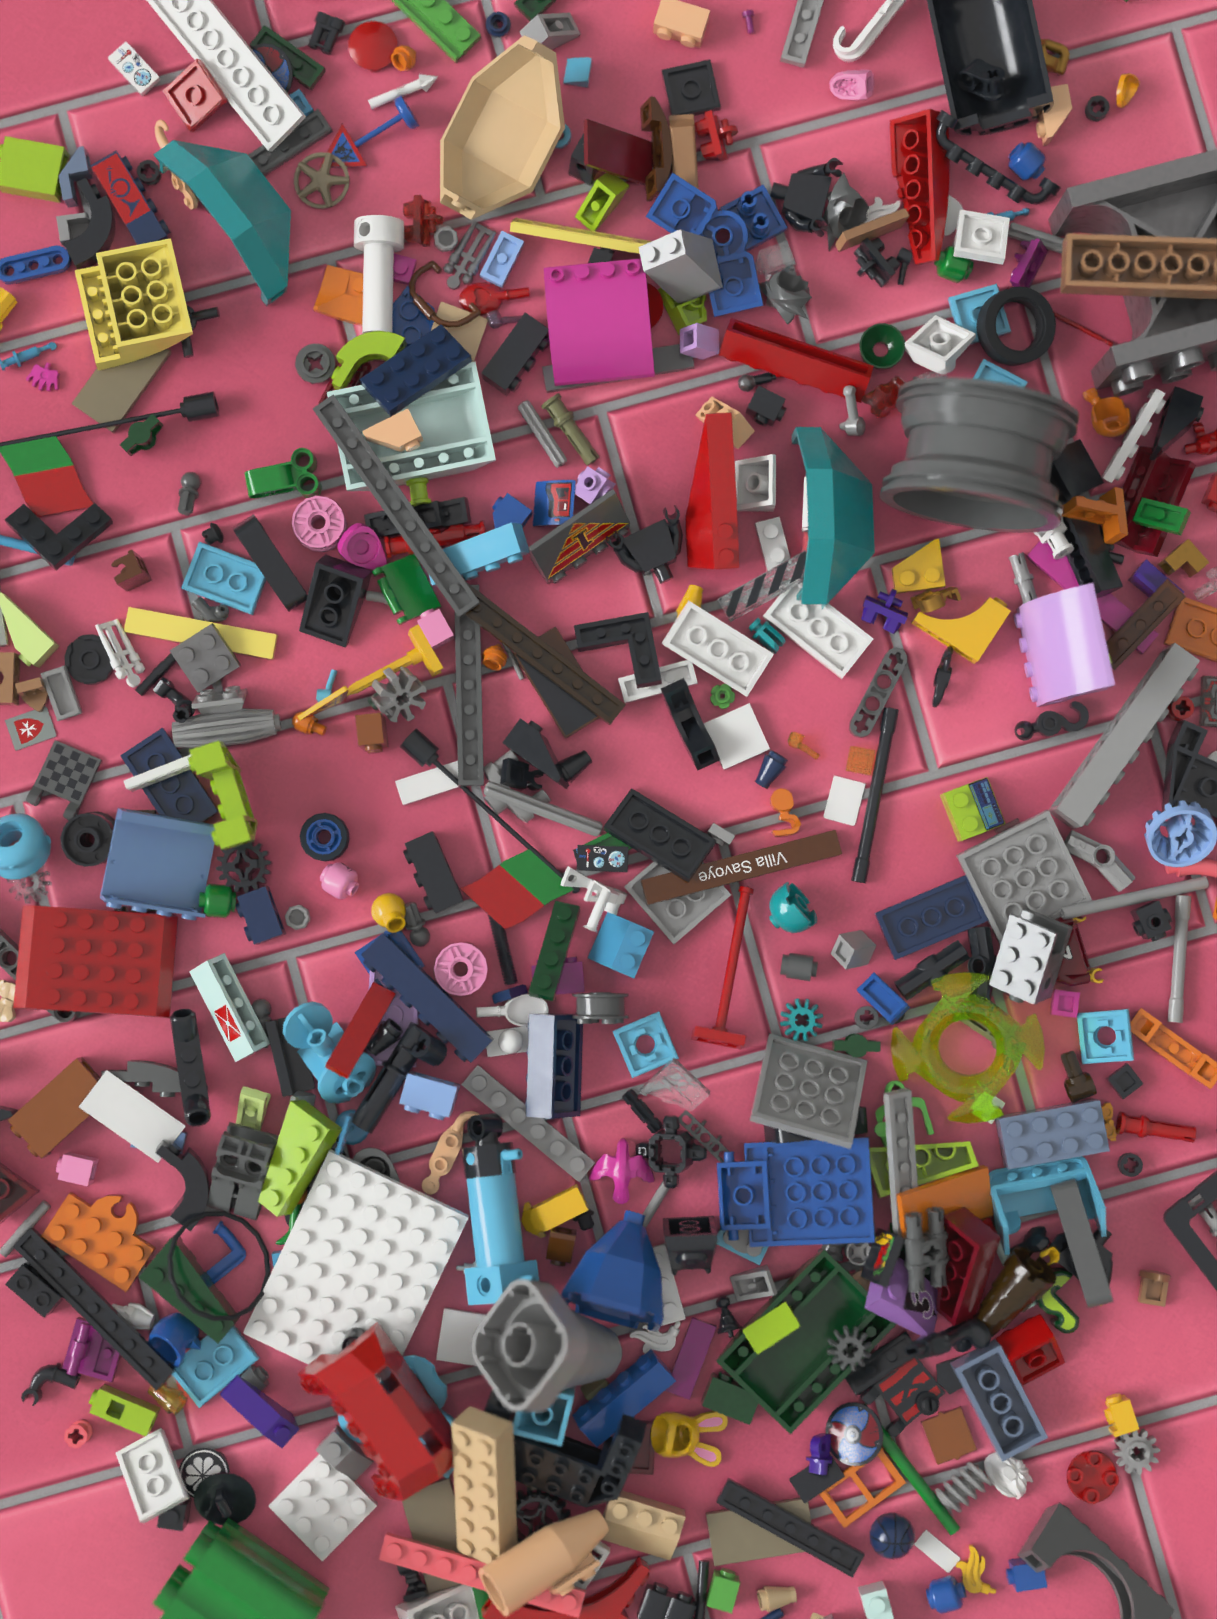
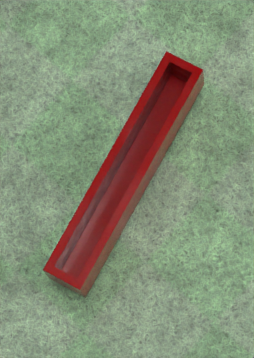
M734 318L730 319L719 352L720 356L725 357L729 361H738L749 365L753 369H761L777 377H785L796 381L800 385H809L820 389L824 393H832L844 399V387L852 385L856 389V402L862 403L874 368L873 365Z

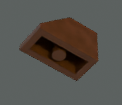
M558 1226L551 1229L546 1259L551 1260L550 1264L565 1266L566 1263H571L577 1230Z

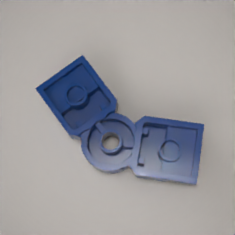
M672 173L646 217L670 233L681 229L713 240L723 288L709 293L714 317L764 306L754 256L745 251L748 245L749 233L743 219L732 211H718L716 200ZM721 229H726L730 232V239L724 244L719 243L716 239V235Z

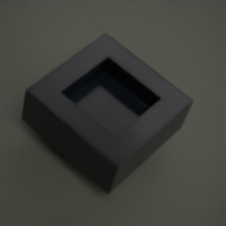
M1125 1063L1106 1078L1121 1099H1125L1143 1085V1082L1128 1063Z

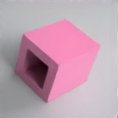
M432 608L420 615L421 619L417 622L433 650L455 639L440 609L434 611Z
M71 1152L63 1154V1158H59L56 1166V1172L59 1173L58 1180L84 1186L93 1184L99 1159Z

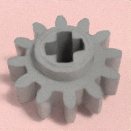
M1142 1429L1139 1434L1136 1430L1131 1432L1130 1435H1122L1124 1438L1122 1441L1114 1439L1119 1449H1114L1112 1453L1120 1457L1116 1463L1119 1466L1125 1465V1471L1129 1474L1134 1468L1135 1472L1141 1475L1143 1467L1151 1472L1152 1468L1149 1463L1151 1461L1153 1463L1159 1462L1153 1456V1453L1160 1452L1157 1446L1152 1445L1156 1442V1438L1154 1436L1147 1437L1148 1432L1145 1429ZM1136 1446L1139 1448L1138 1450L1140 1451L1138 1455H1135L1132 1451V1449Z

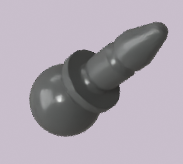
M258 999L253 1002L252 1008L268 1037L265 1022L272 1021L269 1016L271 1005L265 999Z

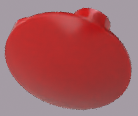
M368 21L360 24L352 32L348 43L349 53L354 62L371 72H379L382 68L388 66L392 62L391 55L394 49L398 47L394 31L388 25L378 21Z
M1090 1450L1078 1454L1071 1461L1067 1470V1483L1071 1492L1078 1499L1089 1504H1096L1105 1500L1113 1493L1119 1483V1476L1113 1461L1107 1455L1099 1451Z

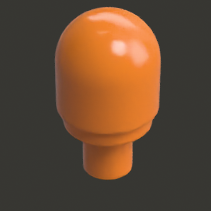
M303 711L297 712L293 716V727L302 733L312 735L315 732L323 736L327 730V726L318 723V718L314 715L301 721L298 715L303 713Z

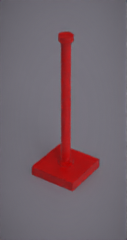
M739 886L738 890L740 898L716 1025L712 1026V1029L695 1026L691 1036V1040L739 1050L744 1047L746 1036L727 1032L728 1029L725 1027L750 895H753L754 889Z

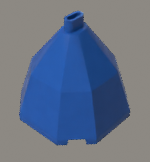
M626 1210L623 1220L617 1222L586 1251L560 1295L567 1305L569 1302L576 1305L575 1312L628 1328L637 1329L639 1323L648 1324L647 1330L657 1332L660 1329L664 1319L661 1270L647 1230L643 1226L645 1215Z

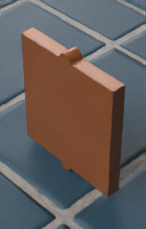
M961 1407L944 1413L940 1411L938 1415L921 1421L937 1465L952 1459L959 1460L960 1456L977 1450Z

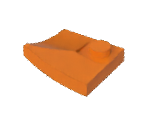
M327 265L313 310L331 318L362 326L363 273Z

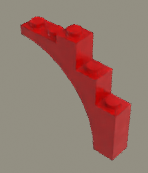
M638 1556L627 1571L612 1584L593 1595L584 1597L579 1618L526 1603L510 1615L505 1616L498 1610L490 1597L481 1608L482 1616L484 1619H629L624 1608H628L635 1598L634 1593L638 1587L643 1586L647 1582L650 1569L647 1562Z

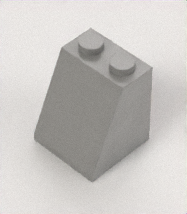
M680 229L638 247L643 271L678 304H683L723 288L713 240Z

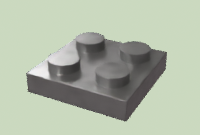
M214 623L170 650L198 693L241 666Z

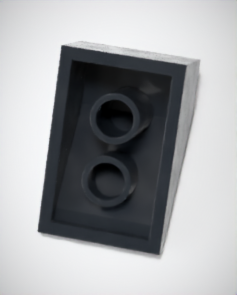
M325 554L316 562L299 631L346 648L365 599L372 571Z

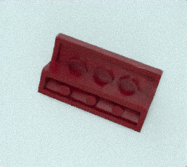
M1140 446L1122 488L1128 535L1115 544L1136 553L1158 557L1168 532L1135 524L1133 521L1142 497L1179 506L1196 465L1192 461L1170 458L1165 452L1154 461L1150 460L1152 448Z

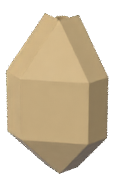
M524 35L471 78L440 141L441 204L473 220L533 192L565 129L556 52Z

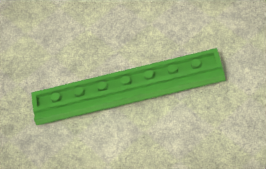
M391 0L455 63L481 39V34L445 0Z

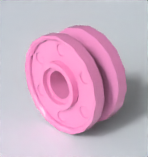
M314 496L302 501L295 509L292 517L294 534L301 544L311 551L326 552L333 550L347 528V522L342 509L335 501L323 496ZM324 519L326 521L325 526L322 529L313 528L316 520Z
M463 942L451 944L444 948L436 958L434 966L435 978L440 987L449 994L458 996L469 995L478 990L486 980L488 971L487 961L481 950L472 944ZM457 962L467 964L468 973L465 976H458L454 972V966Z

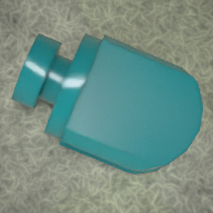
M757 617L748 627L751 632L755 631L752 638L761 643L768 651L776 654L779 651V646H783L786 643L785 638L768 621L762 625L760 623L761 620Z

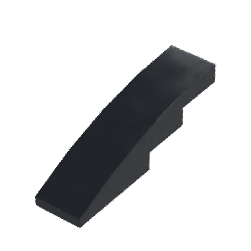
M466 497L412 506L428 529L448 528L451 525L472 523L468 498ZM384 511L364 515L366 525L374 530L379 539L384 538V536H401Z

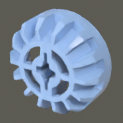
M1182 800L1178 802L1177 807H1172L1168 803L1164 805V812L1156 810L1152 814L1153 820L1147 821L1145 825L1147 832L1144 836L1148 849L1156 861L1166 866L1185 867L1193 865L1208 856L1217 841V828L1210 812L1205 808H1201L1200 804L1196 802H1191L1188 806L1186 801ZM1192 817L1195 819V825L1191 823ZM1160 826H1166L1169 834L1168 838L1162 835Z

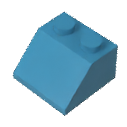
M607 912L588 959L635 978L654 931Z

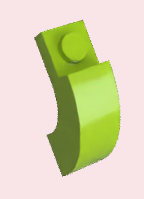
M374 331L359 335L350 340L336 355L338 363L342 364V366H337L331 376L334 389L347 388L358 368L366 362L372 360L387 361L398 354L407 345L405 338L391 332Z

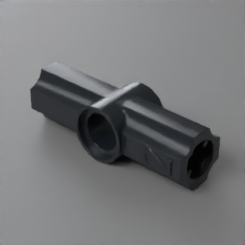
M956 940L937 954H932L919 962L916 968L894 983L905 1000L911 999L926 987H931L946 978L950 971L970 959L963 945Z

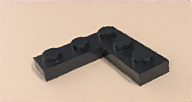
M96 503L58 534L54 533L25 504L5 519L7 525L55 570H58L113 524L111 517Z
M648 612L574 625L579 652L628 643L637 689L662 684Z

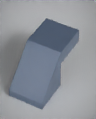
M84 146L78 147L59 174L63 201L68 208L78 206L74 182L84 178H93L90 157Z

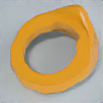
M1131 73L1121 74L1116 98L1117 107L1123 108L1128 104L1140 85L1139 79Z

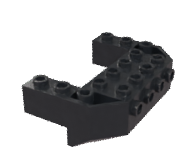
M492 1389L484 1412L514 1422L516 1411L506 1408ZM623 1414L614 1436H610L605 1440L600 1449L564 1436L562 1446L514 1434L515 1481L583 1507L616 1500L620 1496L641 1448L647 1423Z

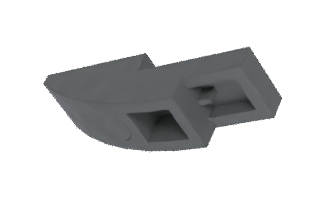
M130 1060L127 1061V1070H107L124 1083L134 1082L136 1087L150 1086V1082H153L152 1092H160V1097H175V1092H181L178 1069L173 1066L151 1061Z

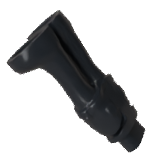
M972 1318L956 1326L952 1325L945 1331L922 1335L915 1339L904 1351L907 1357L914 1356L917 1359H924L943 1355L949 1352L952 1347L958 1352L968 1351L972 1345L975 1348L983 1349L989 1346L991 1336L988 1327L982 1321Z

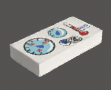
M127 42L123 43L108 57V60L142 97L160 81L159 76Z

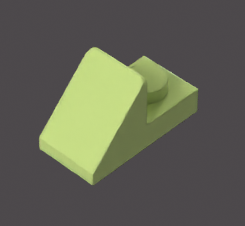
M243 1086L239 1098L236 1124L261 1131L271 1095L258 1089Z

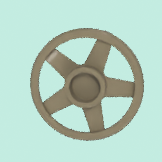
M325 152L314 153L298 163L294 175V187L299 198L307 205L318 209L330 208L338 204L345 197L349 189V172L342 160L335 155ZM325 158L318 171L307 165L313 159ZM332 160L341 166L345 177L330 175ZM301 170L311 178V182L302 190L299 188ZM345 184L341 195L332 202L331 186ZM316 190L320 191L325 204L312 203L305 197Z

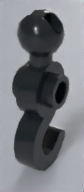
M1074 701L1070 703V708L1079 714V721L1076 724L1070 723L1056 712L1045 711L1036 718L1034 723L1028 721L1017 723L1014 729L1015 735L1020 740L1025 741L1031 739L1036 732L1046 737L1057 734L1061 728L1068 732H1076L1087 724L1089 719L1088 711L1082 703ZM1017 729L1021 730V735L1017 734Z

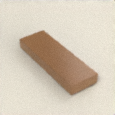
M906 208L846 230L842 232L835 246L841 252L861 244L866 238L872 240L900 229L909 218V214Z

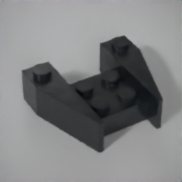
M1185 720L1177 722L1168 742L1162 812L1165 811L1164 805L1170 803L1172 807H1175L1176 802L1185 800L1188 806L1191 802L1199 803L1201 808H1205L1210 812L1212 818L1217 819V762L1198 754L1208 730Z

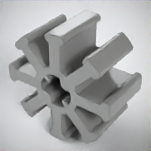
M403 666L400 667L401 671L398 676L391 668L383 670L389 683L383 684L376 679L372 683L373 689L379 694L371 697L372 702L392 722L398 721L399 713L407 721L414 719L415 716L411 713L409 706L412 704L420 709H424L426 704L419 695L427 691L424 684L408 668Z

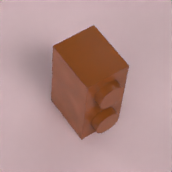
M382 713L355 715L359 747L369 754L381 753L383 748L389 747L386 717Z

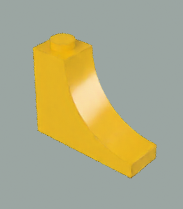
M989 597L977 611L965 617L944 620L930 617L919 611L911 624L945 646H952L954 652L975 664L1011 611L1006 608L1007 604L1001 599Z

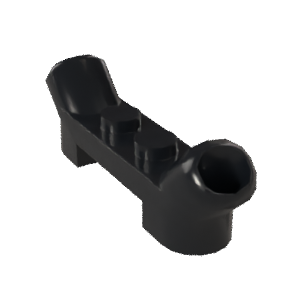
M180 1009L172 1013L170 1022L184 1116L188 1125L201 1126L209 1122L211 1112L196 1013L191 1009Z

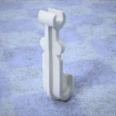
M886 0L850 47L845 48L840 45L846 36L845 27L841 26L833 39V48L839 59L845 62H852L862 57L906 0Z

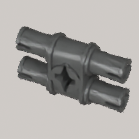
M932 1207V1211L931 1208L927 1209L928 1230L925 1233H922L921 1213L910 1212L905 1214L906 1236H904L906 1260L904 1261V1266L908 1270V1290L910 1292L919 1293L920 1288L922 1292L925 1291L924 1269L930 1266V1285L933 1287L947 1285L946 1264L948 1263L949 1256L947 1255L946 1239L948 1238V1233L944 1230V1209L941 1207Z

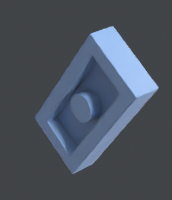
M501 231L480 273V278L503 288L524 246V241Z

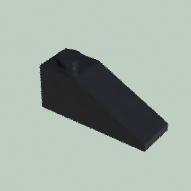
M1176 386L1174 387L1165 403L1149 457L1150 460L1154 461L1190 429L1194 421L1199 422L1204 408L1201 407L1204 396Z
M519 719L502 743L567 790L570 785L548 739L541 734L543 729L532 720L526 723Z

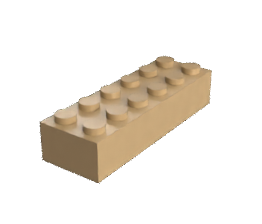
M469 1406L451 1422L457 1552L488 1564L517 1545L513 1422Z

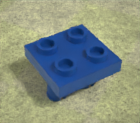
M764 184L752 191L744 192L741 197L720 207V210L736 213L745 222L749 233L748 245L745 249L747 252L787 231L788 227Z

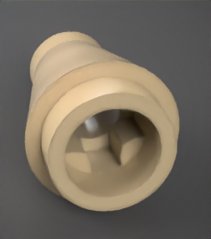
M763 1586V1589L757 1590L761 1611L767 1610L769 1613L790 1603L797 1602L794 1586Z

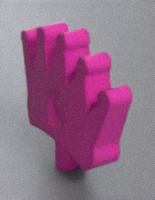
M46 362L45 368L37 364L34 365L33 370L26 377L28 382L33 378V387H36V384L39 382L38 389L40 391H43L44 386L47 385L46 390L50 392L53 384L55 385L54 388L59 390V372L57 370H49L50 363Z

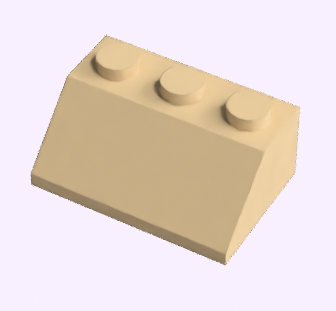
M622 1490L618 1499L606 1503L603 1518L608 1525L609 1532L602 1540L671 1560L686 1518L685 1509Z

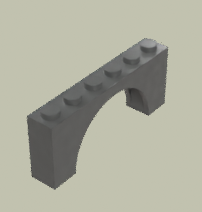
M1058 1503L1046 1508L1018 1553V1556L1036 1573L1051 1568L1054 1562L1061 1556H1077L1092 1563L1108 1579L1118 1600L1120 1619L1171 1618L1174 1609L1167 1603V1600L1157 1594L1145 1579L1131 1570L1127 1562L1116 1556L1105 1542L1100 1541L1087 1525L1081 1523L1072 1514L1068 1507Z

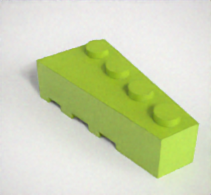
M290 1101L258 1202L276 1216L292 1214L343 1128L307 1101Z
M970 1141L915 1145L918 1186L978 1167ZM887 1147L870 1148L871 1176L878 1198L890 1195Z

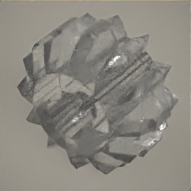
M44 865L28 877L13 880L7 879L8 883H14L9 892H17L15 896L17 901L24 898V902L30 904L33 898L35 902H40V894L46 896L49 894L44 889V886H51L52 882L45 881V878L50 876V872H42ZM26 878H33L31 882H34L32 887H26V884H28L25 882Z

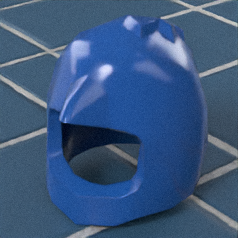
M180 1312L163 1317L153 1327L149 1335L148 1342L174 1368H178L184 1362L186 1349L201 1350V1343L198 1338L199 1327Z

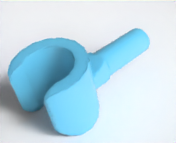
M331 670L326 689H317V702L332 694L333 683L337 674L336 670Z

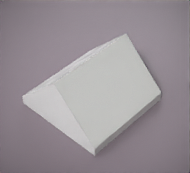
M770 454L735 461L737 511L773 512L776 506V455Z

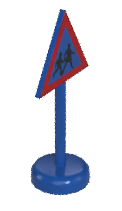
M400 95L394 101L400 114L353 142L342 123L327 153L338 157L346 167H368L358 150L359 146L402 119L410 129H415L420 125L407 102ZM332 160L331 167H341L337 162Z

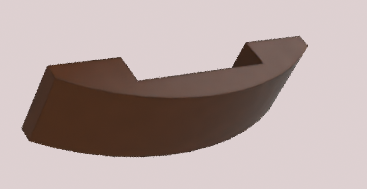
M650 96L640 107L642 131L651 132L653 170L645 177L647 201H652L662 191L668 180L672 163V142L669 126L657 99Z

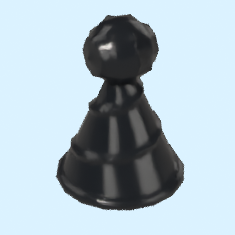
M720 1296L716 1300L717 1307L721 1309L719 1331L717 1333L728 1332L729 1338L734 1337L733 1330L740 1329L742 1326H740L728 1309L730 1305L729 1298Z

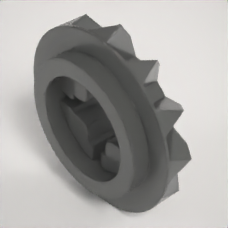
M309 344L303 347L295 360L299 376L312 384L324 383L325 380L332 376L336 367L333 353L329 348L321 344ZM308 358L314 361L321 358L320 364L323 370L318 368L310 370L312 365Z

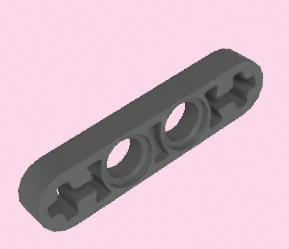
M892 648L884 655L850 721L849 730L853 736L864 738L872 731L906 666L907 655L902 649ZM898 653L900 655L899 660L902 663H897L892 671L897 672L895 676L892 672L882 668L885 666L888 669L892 662L889 655L894 656ZM880 675H887L890 678L891 684L889 688L883 689L878 686L877 678ZM875 697L878 699L879 708L876 711H870L866 708L865 702L867 698ZM860 710H862L866 715L874 716V718L871 720L868 717L864 725L867 727V731L862 730L859 733L856 731L857 726L854 723L862 720L864 715L859 714Z

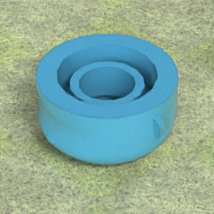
M16 813L1 817L0 877L13 880L22 879L34 874L46 863L50 855L51 838L46 834L41 824L27 814ZM19 840V841H18L17 843H15L14 845L9 846V845H10L11 843H13L14 841Z

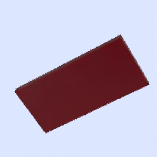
M585 119L584 165L646 186L645 177L652 171V142Z

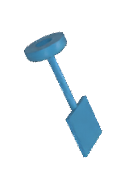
M354 1109L342 1112L335 1121L337 1125L343 1128L337 1137L339 1139L336 1150L337 1155L343 1152L345 1144H359L369 1134L352 1123L354 1113L356 1112Z

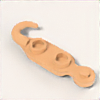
M158 120L155 125V135L162 149L169 143L164 133V130L169 131V127L165 121ZM170 171L174 188L180 190L185 196V205L191 210L196 209L199 202L198 197L185 182Z
M465 1111L456 1118L454 1124L441 1135L429 1161L431 1174L422 1182V1189L425 1193L434 1194L439 1190V1178L451 1170L462 1146L463 1127L471 1116L480 1115L478 1112Z

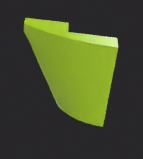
M661 287L658 289L678 335H680V329L695 323L703 324L707 321V310L704 306L706 294L683 304H678Z

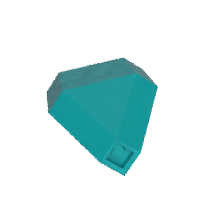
M177 140L171 141L153 154L160 162L162 174L170 170L185 182L231 239L260 288L261 300L264 304L268 306L285 294L288 287L291 210L248 154Z
M796 427L791 437L792 444H799L806 470L808 543L803 586L796 595V600H801V604H821L823 609L875 553L872 483L821 427Z

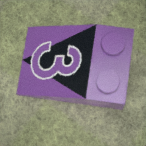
M898 1257L887 1288L870 1281L865 1309L920 1336L929 1335L935 1330L938 1314L936 1311L938 1290L931 1286L930 1282L924 1277L925 1291L922 1292L920 1288L919 1293L910 1292L908 1290V1270L904 1266L905 1260Z

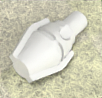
M129 1303L128 1306L125 1305L123 1307L112 1304L135 1329H152L155 1314L143 1305Z

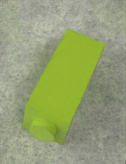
M106 1384L99 1388V1390L95 1389L89 1400V1404L92 1405L89 1413L145 1437L151 1432L161 1407Z

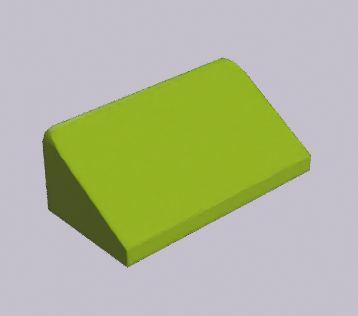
M785 1301L742 1329L755 1352L759 1354L798 1329L801 1325Z

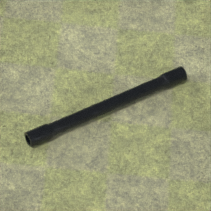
M884 707L880 726L881 733L858 854L851 881L866 884L870 853L892 738L899 710Z

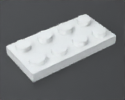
M797 579L786 586L763 615V618L842 679L872 642L873 638L829 603L823 609L821 604H801V600H796V595L802 589L803 583Z
M689 600L661 643L746 697L774 655Z

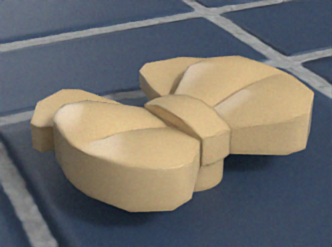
M0 980V996L2 997L0 999V1021L12 1022L16 1018L13 1008L15 983H8L5 980Z

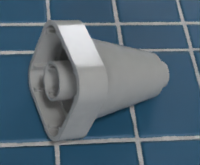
M519 1279L512 1282L477 1327L472 1339V1356L477 1367L506 1408L512 1411L539 1413L547 1410L562 1390L610 1377L621 1362L622 1347L614 1331L571 1310L551 1284Z

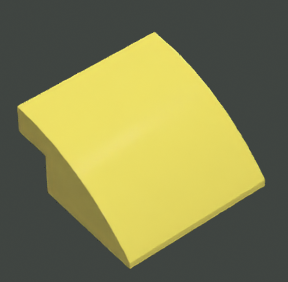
M171 238L96 253L98 266L75 270L98 371L151 356L181 342L193 334Z

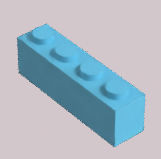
M512 522L443 549L462 578H464V581L478 577V572L484 570L486 572L498 570L501 568L500 564L507 561L508 564L523 560V555L529 553L522 524ZM429 575L431 584L437 586Z

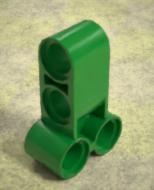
M299 448L293 452L291 462L244 472L249 498L257 499L293 491H299L305 498L319 496L322 491V485L318 478L312 474L317 468L316 457L309 449ZM309 456V464L305 467L299 466L300 458ZM313 480L315 482L314 488L311 491H304V483Z

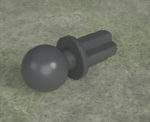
M187 472L182 476V488L178 492L180 496L178 512L185 516L193 513L195 500L199 496L197 490L201 485V479L194 472Z
M408 902L405 904V918L407 921L406 929L412 930L410 941L415 946H425L430 939L429 931L422 927L426 923L425 919L421 918L417 904L415 902Z

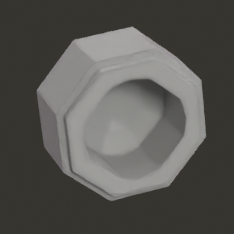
M450 226L440 227L433 236L434 245L441 252L452 251L458 244L457 232Z
M296 905L289 907L285 914V919L288 926L299 930L307 927L311 916L307 908Z

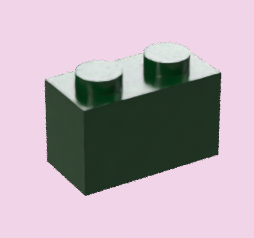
M719 1371V1374L712 1372L701 1399L703 1407L748 1425L751 1424L758 1406V1402L738 1382L733 1381L729 1374Z

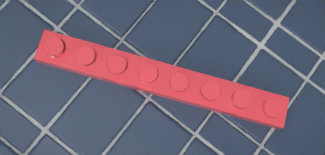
M386 1533L379 1560L486 1591L479 1575V1569L487 1565L486 1563L462 1553L393 1533ZM575 1587L563 1596L560 1593L551 1594L549 1589H547L528 1603L579 1618L586 1589Z

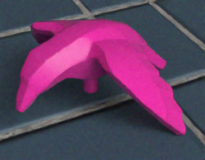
M625 1138L619 1140L616 1155L604 1154L596 1162L589 1176V1180L592 1181L600 1180L602 1176L612 1177L615 1183L613 1200L618 1204H624L630 1200L628 1185L631 1178L640 1177L648 1183L655 1180L648 1163L641 1155L629 1156V1145Z

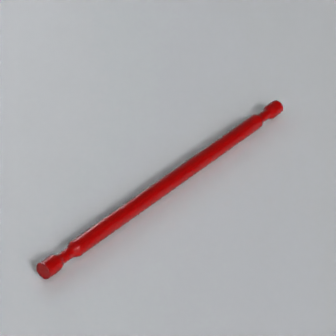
M1053 311L1054 316L1059 320L1099 341L1105 342L1110 347L1114 344V342L1104 339L1101 335Z

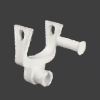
M569 866L560 884L567 887H584L588 889L584 900L596 903L587 925L583 927L597 932L596 928L603 911L605 910L617 915L620 905L624 904L627 897L625 892L604 885L592 878L585 877ZM570 875H574V879L572 881L568 880Z

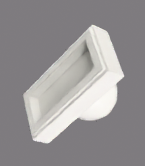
M528 1027L486 1031L494 1039L486 1047L488 1057L527 1052Z

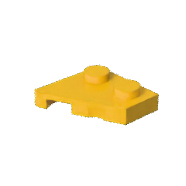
M939 539L933 540L891 569L894 589L897 590L896 594L938 589L946 586Z

